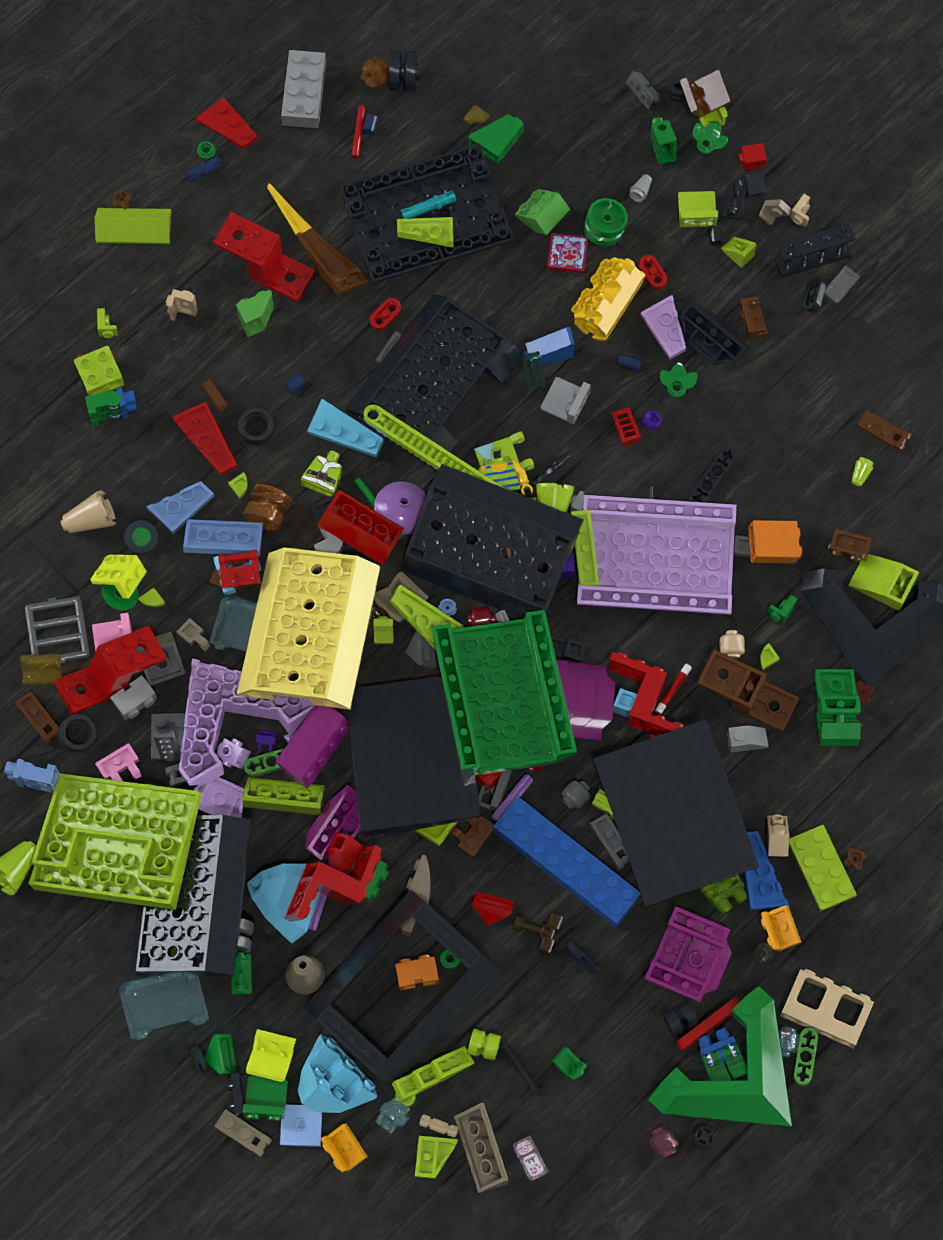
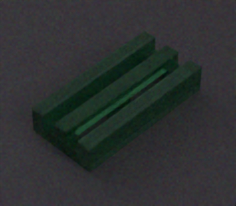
M536 351L521 355L527 390L531 391V388L539 389L540 386L542 388L546 387L540 352ZM533 357H536V359H537V365H538L539 376H540V381H539V382L537 381V375H536V369H535V364H534V358H533ZM526 359H530L533 383H530Z

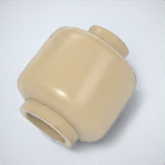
M726 631V634L720 637L721 653L734 659H739L745 653L744 637L737 634V631Z

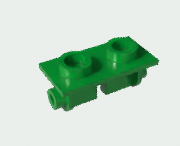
M244 952L236 954L234 976H232V994H252L251 954H244Z

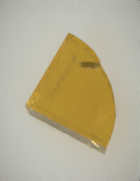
M474 105L464 117V121L471 124L485 122L489 119V114Z

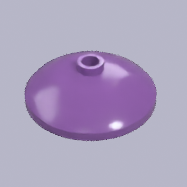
M409 482L390 483L377 494L374 502V511L405 528L401 535L412 534L427 495L421 488Z

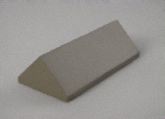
M480 1103L455 1115L454 1118L459 1127L460 1137L478 1193L507 1185L509 1180L484 1103Z

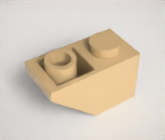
M779 814L767 816L768 856H788L789 830L787 816Z

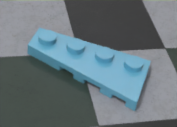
M321 399L307 430L310 435L376 458L384 443L382 437Z

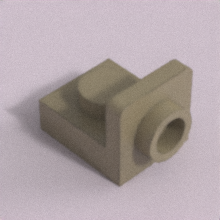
M782 199L765 200L759 217L768 225H772L776 217L790 216L792 209Z

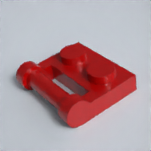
M257 549L250 550L247 553L232 555L218 554L221 586L223 589L261 584ZM244 560L252 561V565L227 568L226 564Z

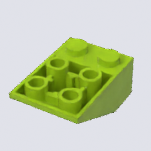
M869 554L867 561L861 560L848 586L900 611L919 572L902 563Z

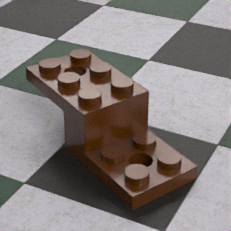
M715 649L697 682V685L732 701L731 709L782 733L800 697L766 682L767 674ZM720 671H725L729 677L722 680L717 674ZM773 702L777 703L779 710L771 711L768 705Z

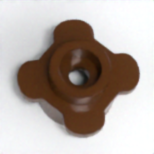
M123 190L115 192L112 206H119L123 209L129 208L132 194Z
M849 848L844 864L846 866H853L857 870L862 869L863 859L866 858L865 852Z

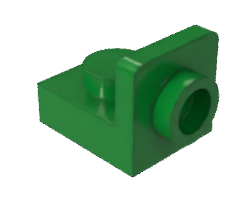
M791 595L788 600L784 599L779 609L770 605L768 614H770L773 620L784 623L796 606L797 598Z

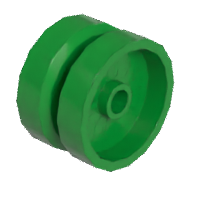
M603 198L593 202L588 209L583 229L586 237L594 244L605 247L619 242L627 224L628 215L626 209L614 199Z

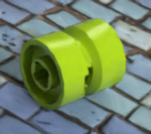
M474 1029L467 1054L477 1057L482 1054L485 1059L495 1061L501 1036L493 1033L486 1035L485 1031Z

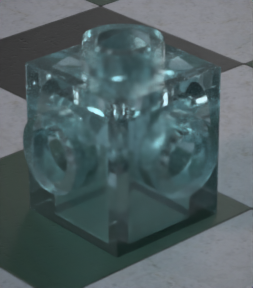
M394 1097L389 1103L385 1102L379 1110L381 1113L375 1122L392 1134L398 1127L402 1128L409 1119L406 1116L410 1109Z

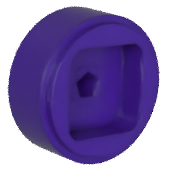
M647 411L642 418L643 425L651 430L657 429L662 422L661 416L655 411Z

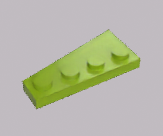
M402 585L397 586L389 601L435 650L432 626L451 624L452 629L463 627L462 624Z

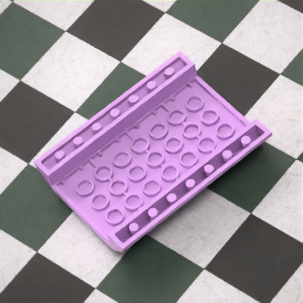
M584 495L583 510H590L599 586L579 585L578 580L577 605L731 615L736 505Z

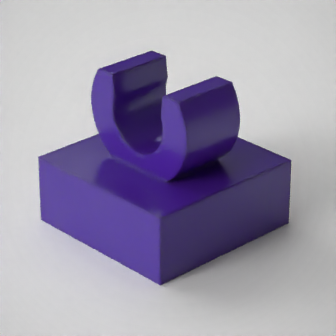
M258 730L255 741L259 743L258 750L261 751L262 745L267 744L269 752H271L277 741L278 732Z

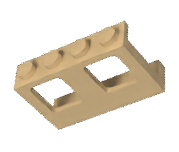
M800 969L780 1016L803 1027L813 1028L817 1033L854 1049L874 1002L867 995L853 993L849 987L835 985L834 981L829 978L823 977L821 979L815 976L816 974L811 970L805 969L803 971ZM804 980L826 990L817 1010L797 1002V996ZM841 997L863 1006L855 1026H850L834 1018V1013Z

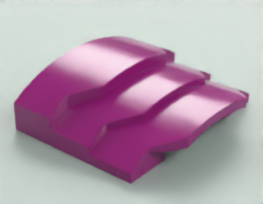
M556 660L574 739L601 741L602 729L613 720L615 682L606 674L607 666Z
M675 906L665 934L646 974L645 981L700 1003L703 994L717 989L732 953L727 943L730 929Z

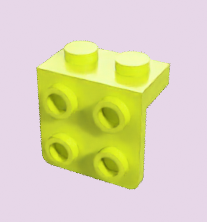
M107 555L92 576L91 582L92 584L115 585L122 598L129 599L147 571L137 555Z
M257 1029L246 1073L283 1082L293 1057L296 1039Z

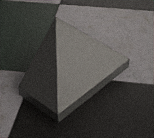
M416 630L405 653L419 666L434 669L436 668L435 649Z

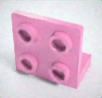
M128 613L120 614L121 620L92 625L95 651L99 645L132 632Z

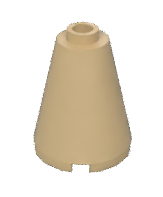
M102 490L95 492L62 516L63 520H61L64 531L75 533L115 525L116 522L112 521L116 519L109 500H104L103 498L105 493Z

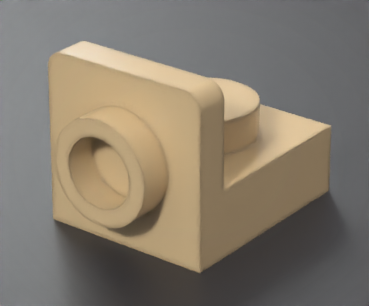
M803 194L792 209L790 216L794 223L806 227L809 221V217L805 214L810 208V197L806 194Z

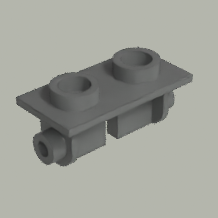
M632 71L626 84L646 108L649 109L653 102L657 103L660 101V94L652 86L647 87L650 83L642 73Z

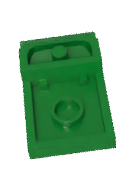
M815 669L814 676L818 699L816 719L820 746H858L861 723L856 720L855 715L861 712V706L856 691L854 669Z

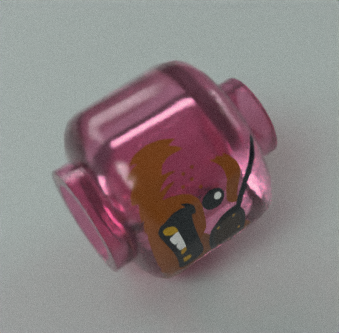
M663 1127L652 1131L653 1136L650 1137L649 1143L656 1156L665 1158L677 1151L676 1147L679 1143L670 1128L663 1129Z

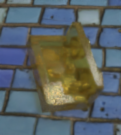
M60 654L21 655L23 684H54L56 679L62 677Z

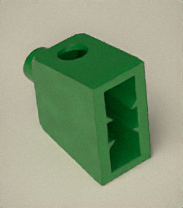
M656 117L652 120L651 141L658 164L676 161L677 140L671 124L668 120L663 121L661 117Z

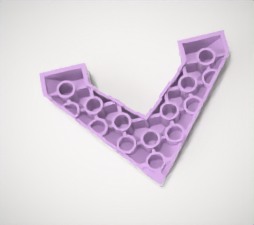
M192 658L179 772L189 785L208 784L224 774L223 764L215 754L225 711L279 720L286 731L291 734L300 728L315 705H312L310 699L276 695L275 700L237 696L241 671L229 670L226 667L215 664L201 663L200 660Z

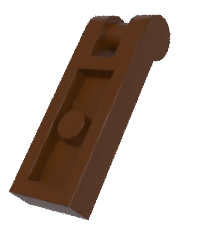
M868 410L865 411L856 426L898 452L903 451L905 448L904 444L909 442L912 437L907 431H902ZM897 436L899 440L895 441L893 438Z
M31 691L15 702L47 745L52 742L54 737L58 736L57 724ZM50 726L52 730L46 734L44 729Z

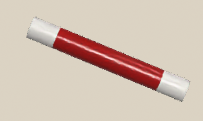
M684 665L656 707L655 712L659 715L662 714L692 669L690 665Z

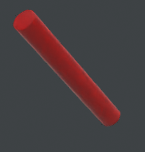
M358 106L352 149L353 158H359L365 114L364 106Z

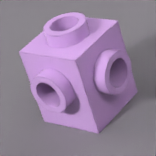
M224 738L223 742L218 746L216 755L222 759V764L228 767L233 765L242 769L251 751L242 747L243 743L235 738L232 741Z

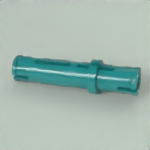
M453 190L439 196L434 195L433 198L411 207L401 209V213L404 219H411L456 202V197Z

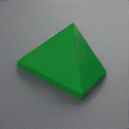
M231 1034L213 1035L205 1055L206 1062L219 1074L237 1072Z

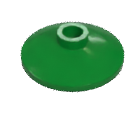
M103 584L102 586L104 600L110 607L116 610H129L138 601L139 593L137 587L130 598L126 599L122 598L115 585Z

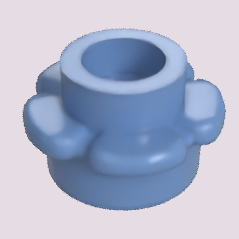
M451 599L442 600L438 606V609L448 616L454 615L457 611L456 603Z

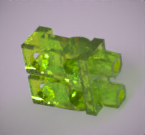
M738 875L701 889L712 907H717L723 915L733 908L727 899L733 896L738 904L747 899L743 889L745 885Z

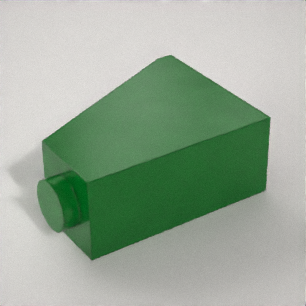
M508 114L470 134L468 145L473 146L480 143L484 156L499 164L522 135L524 124L519 118Z

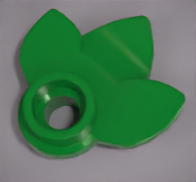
M718 121L710 122L706 127L700 123H696L694 126L693 137L697 141V149L700 153L710 154L714 149H722L727 144L728 137L720 135L721 125ZM707 142L709 143V146L705 147L703 146V143Z
M678 362L670 372L661 370L660 381L667 387L668 393L672 397L677 398L683 396L687 389L694 387L697 381V373L691 372L687 374L683 365ZM674 387H679L680 390H679V391H675L673 388H674Z

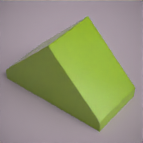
M733 237L721 249L742 268L755 256L756 244L755 242Z

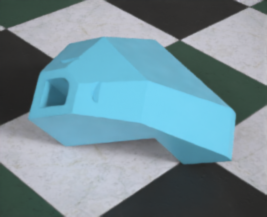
M281 864L261 871L247 883L251 898L264 917L291 943H294L307 932L320 892H318L315 899L311 901L309 906L311 910L307 918L293 922L284 919L306 864Z
M320 1034L301 1070L298 1093L302 1104L315 1112L341 1113L374 1100L377 1097L375 1084L366 1077L333 1038H327Z

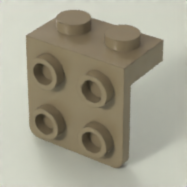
M402 571L396 575L388 587L376 592L374 595L376 604L382 607L393 620L398 622L405 618L389 602L398 585H402L425 601L428 599V596Z

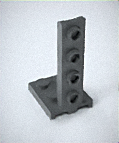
M186 713L152 714V761H174L175 759H181Z

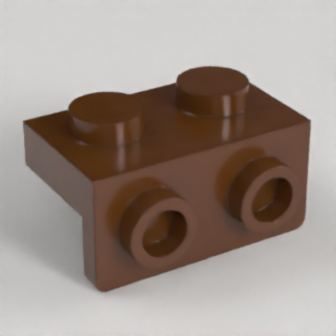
M835 529L831 545L828 544V550L835 557L842 558V556H847L855 562L867 561L873 539Z

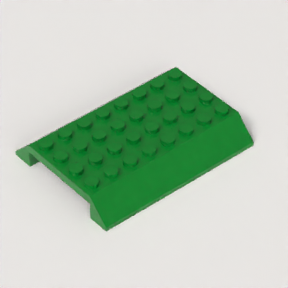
M545 610L527 612L525 618L520 620L452 629L451 624L431 627L461 771L482 775L554 764L577 753Z

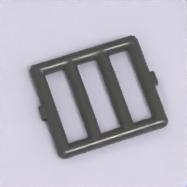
M76 596L58 600L55 597L49 598L47 602L25 606L34 666L53 663L62 665L66 664V661L90 656L81 597ZM75 604L76 615L34 622V611ZM76 622L78 624L79 633L37 640L36 629ZM80 640L82 651L43 658L39 656V647Z

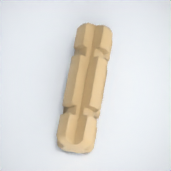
M422 1115L419 1122L420 1126L426 1128L428 1126L431 1130L442 1134L447 1133L448 1136L453 1138L457 1136L458 1126L452 1124L450 1126L448 1125L449 1123L435 1118L430 1119V1116Z

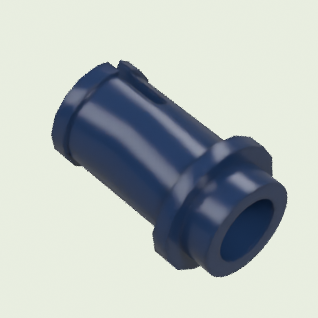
M622 354L619 355L617 361L618 366L633 369L634 372L640 370L642 363L639 357L632 358Z

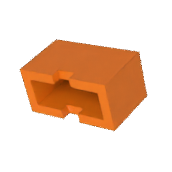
M430 955L420 956L418 960L413 961L402 959L399 960V963L395 964L400 991L416 988L415 984L423 983V986L439 984L435 958L430 957Z

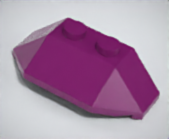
M349 785L327 802L307 832L305 849L319 860L328 859V847L336 832L349 835L354 839L361 828L357 793Z

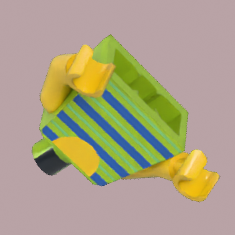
M502 448L491 449L492 459L484 460V465L478 471L510 491L521 489L522 495L525 496L524 490L528 488L533 494V489L528 485L529 480L523 467L517 461L511 460L510 456L503 457Z

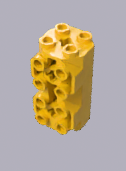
M615 257L610 260L604 259L590 279L593 288L583 290L580 298L571 309L574 313V324L586 335L589 332L594 334L592 338L595 340H607L643 283L646 275L634 266L635 263L628 258L623 260Z

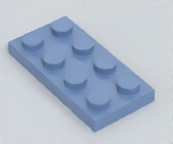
M187 519L183 551L184 553L232 555L247 553L250 550L257 549L258 556H260L263 523Z

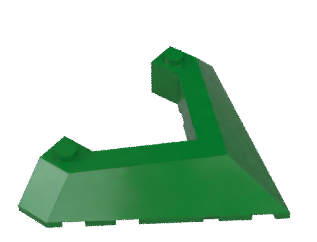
M757 987L745 996L732 1010V1016L746 1028L747 1081H690L676 1067L648 1099L664 1115L672 1114L684 1117H701L714 1120L792 1127L774 1000L761 987Z

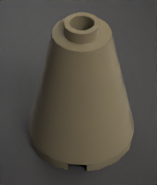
M302 955L294 958L288 964L285 977L287 984L293 991L298 994L307 995L316 992L323 985L325 970L317 958Z

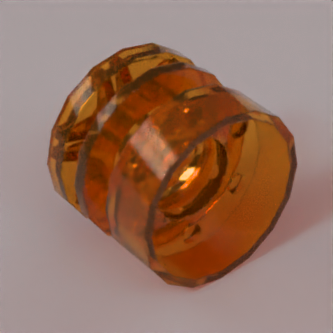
M256 484L254 492L251 494L253 501L247 503L243 516L249 522L263 523V528L266 530L278 531L284 520L282 514L287 513L292 499L278 488L266 484Z

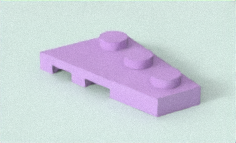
M673 295L641 312V317L669 359L686 351Z

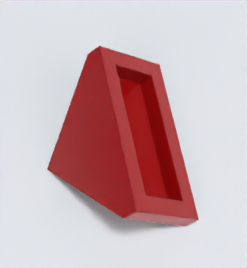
M476 892L472 905L489 926L510 915L514 901Z

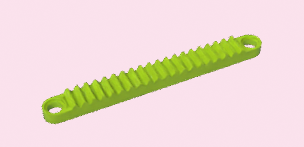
M369 405L365 408L364 420L368 425L375 428L385 437H388L391 441H395L397 445H401L403 449H407L422 461L427 462L434 469L439 470L440 466L444 464L502 487L381 407ZM376 411L379 416L376 419H370L368 413Z

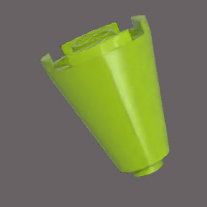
M556 483L536 484L538 502L564 512L568 511L574 492L573 486L564 484L563 488V486Z
M23 841L0 857V885L3 887L1 890L6 894L14 895L18 891L32 866L31 862L36 845L31 841Z

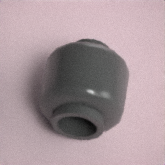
M573 780L562 790L563 797L561 799L570 809H580L590 799V788L584 781L578 782Z

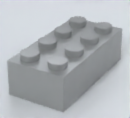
M289 50L281 113L283 126L319 128L326 71V53Z

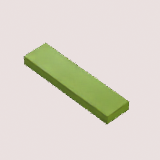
M590 510L572 511V515L584 519L575 543L579 585L599 586Z

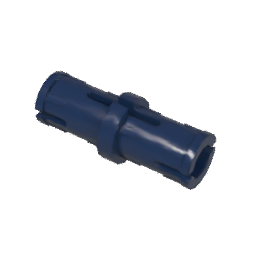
M216 156L205 163L200 162L198 166L188 171L186 170L185 175L188 176L186 178L191 182L223 167L222 163H220V158Z

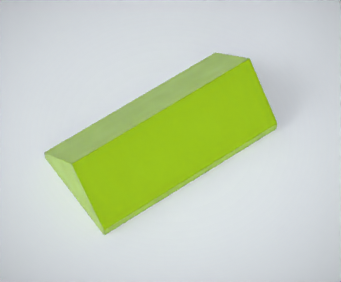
M97 208L95 214L96 243L170 244L171 209Z
M248 777L242 801L244 807L319 815L322 811L325 785L311 784L309 788H306L296 782Z

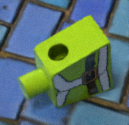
M329 451L327 458L316 456L301 477V485L328 497L336 495L342 475V465L337 463L340 455L335 451Z

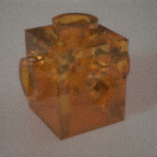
M377 56L372 57L362 66L360 78L371 87L384 84L388 78L387 73L390 64Z

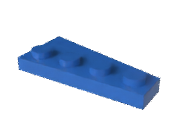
M758 831L747 832L760 866L743 873L749 911L789 906L787 899H785L782 893L783 889L780 882L778 883L774 874L775 870L768 860V854Z

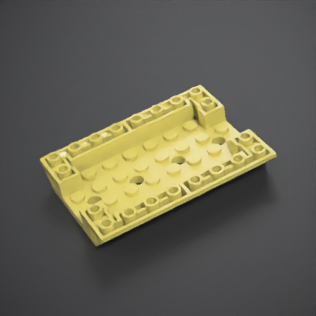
M281 548L269 553L237 696L275 700L276 695L310 699L312 705L350 710L380 566L359 556L292 548ZM316 567L322 568L320 574L315 575L312 572ZM313 602L315 605L312 609H305L307 603ZM300 638L307 639L304 645H298L297 641ZM294 673L299 674V678L296 681L289 680L290 675Z

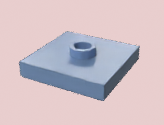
M286 1105L285 1118L281 1119L280 1146L321 1147L322 1112H315L305 1105Z

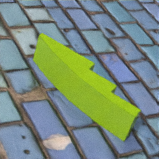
M463 1046L439 1057L430 1064L394 1081L392 1085L401 1102L473 1065L474 1061L470 1054H467L466 1047Z

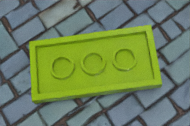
M824 825L789 839L791 851L820 912L856 897L857 894Z

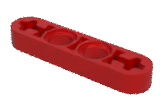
M737 996L677 1041L678 1047L682 1051L689 1048L699 1038L706 1035L732 1015V1010L741 1001Z

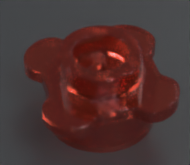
M858 681L856 683L857 696H859L863 704L869 702V696L874 692V688L865 685L863 681Z

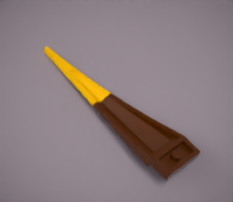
M268 184V190L323 280L332 287L337 296L366 286L369 281L359 267L320 236L286 202L271 184Z

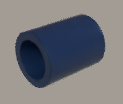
M371 114L366 115L362 132L367 135H374L378 117Z
M300 374L284 383L291 394L306 385Z

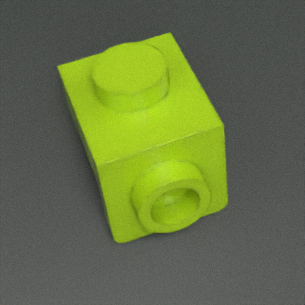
M380 616L378 619H374L375 644H393V619H389L387 616Z

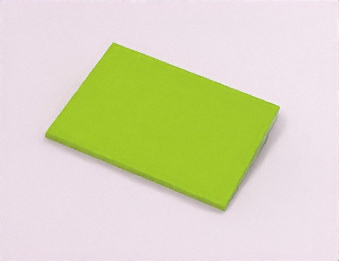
M59 774L31 862L34 868L29 885L34 890L176 910L202 793L185 789Z

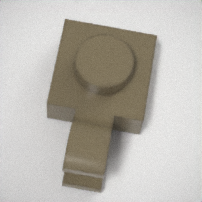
M190 618L176 631L190 646L196 642L204 651L210 647L209 642L201 636L204 630Z

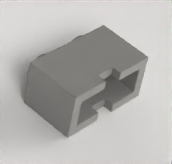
M142 675L130 683L131 688L126 691L121 689L110 697L125 721L128 718L136 717L141 709L152 706L157 699L155 692Z

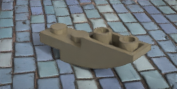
M422 855L420 860H416L413 869L416 871L414 878H409L406 888L409 891L415 892L429 905L430 872L427 857ZM413 917L402 929V934L411 935L416 921Z

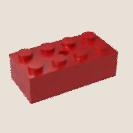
M338 490L317 525L381 564H384L405 529L341 490Z

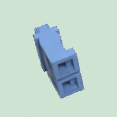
M18 759L17 763L7 761L4 773L8 775L7 778L14 780L19 787L24 788L26 785L29 788L54 793L60 774L55 765L48 764L47 769L35 767L32 763L24 762L22 759Z

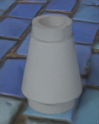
M644 174L630 188L629 195L634 201L641 202L646 199L652 178Z

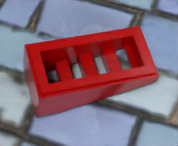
M630 408L611 412L622 447L641 442V436ZM627 414V417L617 418L619 415ZM629 420V423L620 425V422ZM630 426H631V428H632V429H628V430H625V431L622 430L623 428L630 427ZM632 432H633V434H634V435H630V436L625 437V434H629V433H632Z

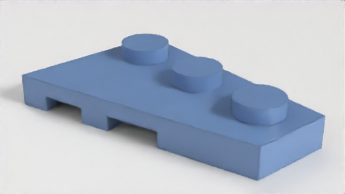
M200 481L171 497L163 498L162 501L154 505H148L147 509L174 534L187 522V519L194 516L214 497V493Z

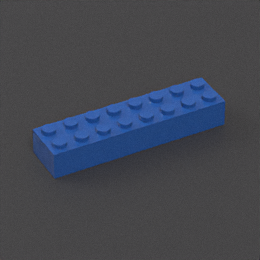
M519 797L493 826L495 834L614 928H617L641 897V893Z

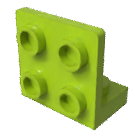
M714 191L678 193L680 227H710L717 225L718 210H716Z
M109 346L74 359L88 396L109 392L124 386L122 375Z

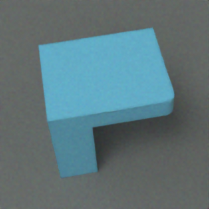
M620 688L613 706V712L629 718L637 694Z

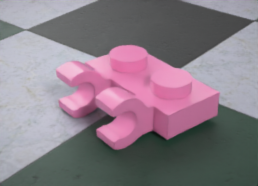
M129 743L95 763L104 779L107 780L111 778L114 781H122L119 773L127 768L135 780L142 776L135 763L139 762V758Z

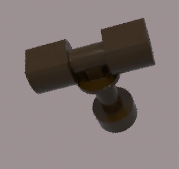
M551 913L548 924H543L540 927L524 921L525 917L517 915L513 930L520 932L521 929H525L539 934V939L542 941L538 952L550 956L554 945L553 938L555 932H558L563 917Z

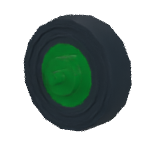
M146 520L133 521L124 531L126 546L137 554H145L151 551L158 541V533L155 526Z

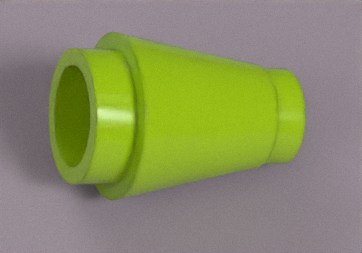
M860 457L856 461L851 483L861 487L873 470L872 466L874 463Z

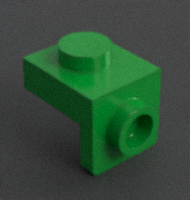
M564 1047L552 1060L560 1071L572 1080L581 1077L584 1069L587 1067L568 1047Z

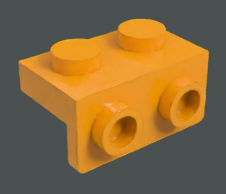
M785 905L770 912L761 913V923L763 928L767 930L769 935L767 940L771 948L782 951L801 943L789 906Z
M347 1123L342 1124L332 1133L321 1138L323 1148L327 1153H330L335 1167L341 1172L350 1171L368 1157Z

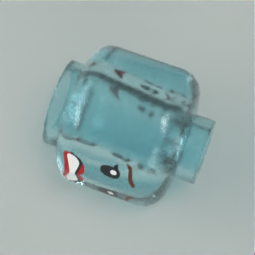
M781 1027L778 1030L782 1057L789 1058L790 1054H796L798 1051L800 1035L796 1033V1029Z

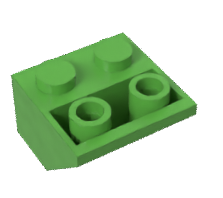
M538 189L531 194L526 203L519 207L515 216L536 233L547 235L570 208L559 193Z
M271 290L260 291L256 296L244 298L236 304L238 318L247 337L265 330L274 308Z

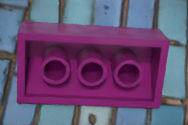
M315 705L276 760V763L292 781L309 788L321 769L327 764L330 756L336 751L344 736L348 734L349 723L347 719L332 707Z

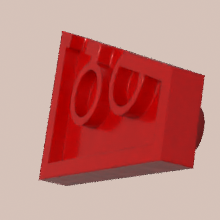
M222 98L195 118L197 123L207 126L209 130L219 133L226 140L242 149H245L258 139L255 132L225 98Z

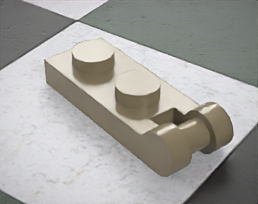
M226 1109L214 1126L259 1157L263 1155L266 1145H269L272 1141L271 1138L262 1134ZM255 1138L260 1140L257 1146L252 1144Z

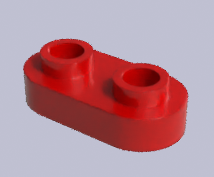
M643 256L639 261V270L646 275L645 279L651 288L655 290L663 289L667 284V275L654 256ZM656 279H658V280H660L661 282H660V283H655L654 281H655Z
M395 298L387 299L371 315V327L377 331L386 329L400 315L401 303ZM395 308V311L391 312L389 309ZM381 320L383 323L377 324L376 322Z

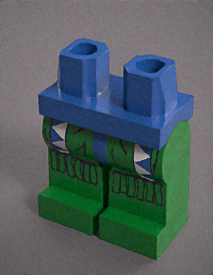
M122 388L116 389L117 392L109 391L85 397L92 427L100 426V420L108 418L118 419L121 416L127 418L128 412L137 410L133 390L123 392Z
M726 1028L715 1032L719 1041L712 1044L708 1035L698 1039L699 1054L710 1081H735L747 1076V1065L735 1042L734 1036L730 1037Z

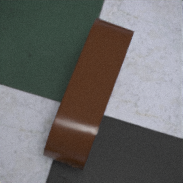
M210 379L201 383L205 393L218 412L228 408L224 398Z

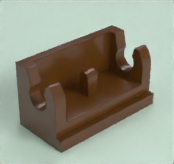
M758 297L740 299L739 309L748 340L768 336Z

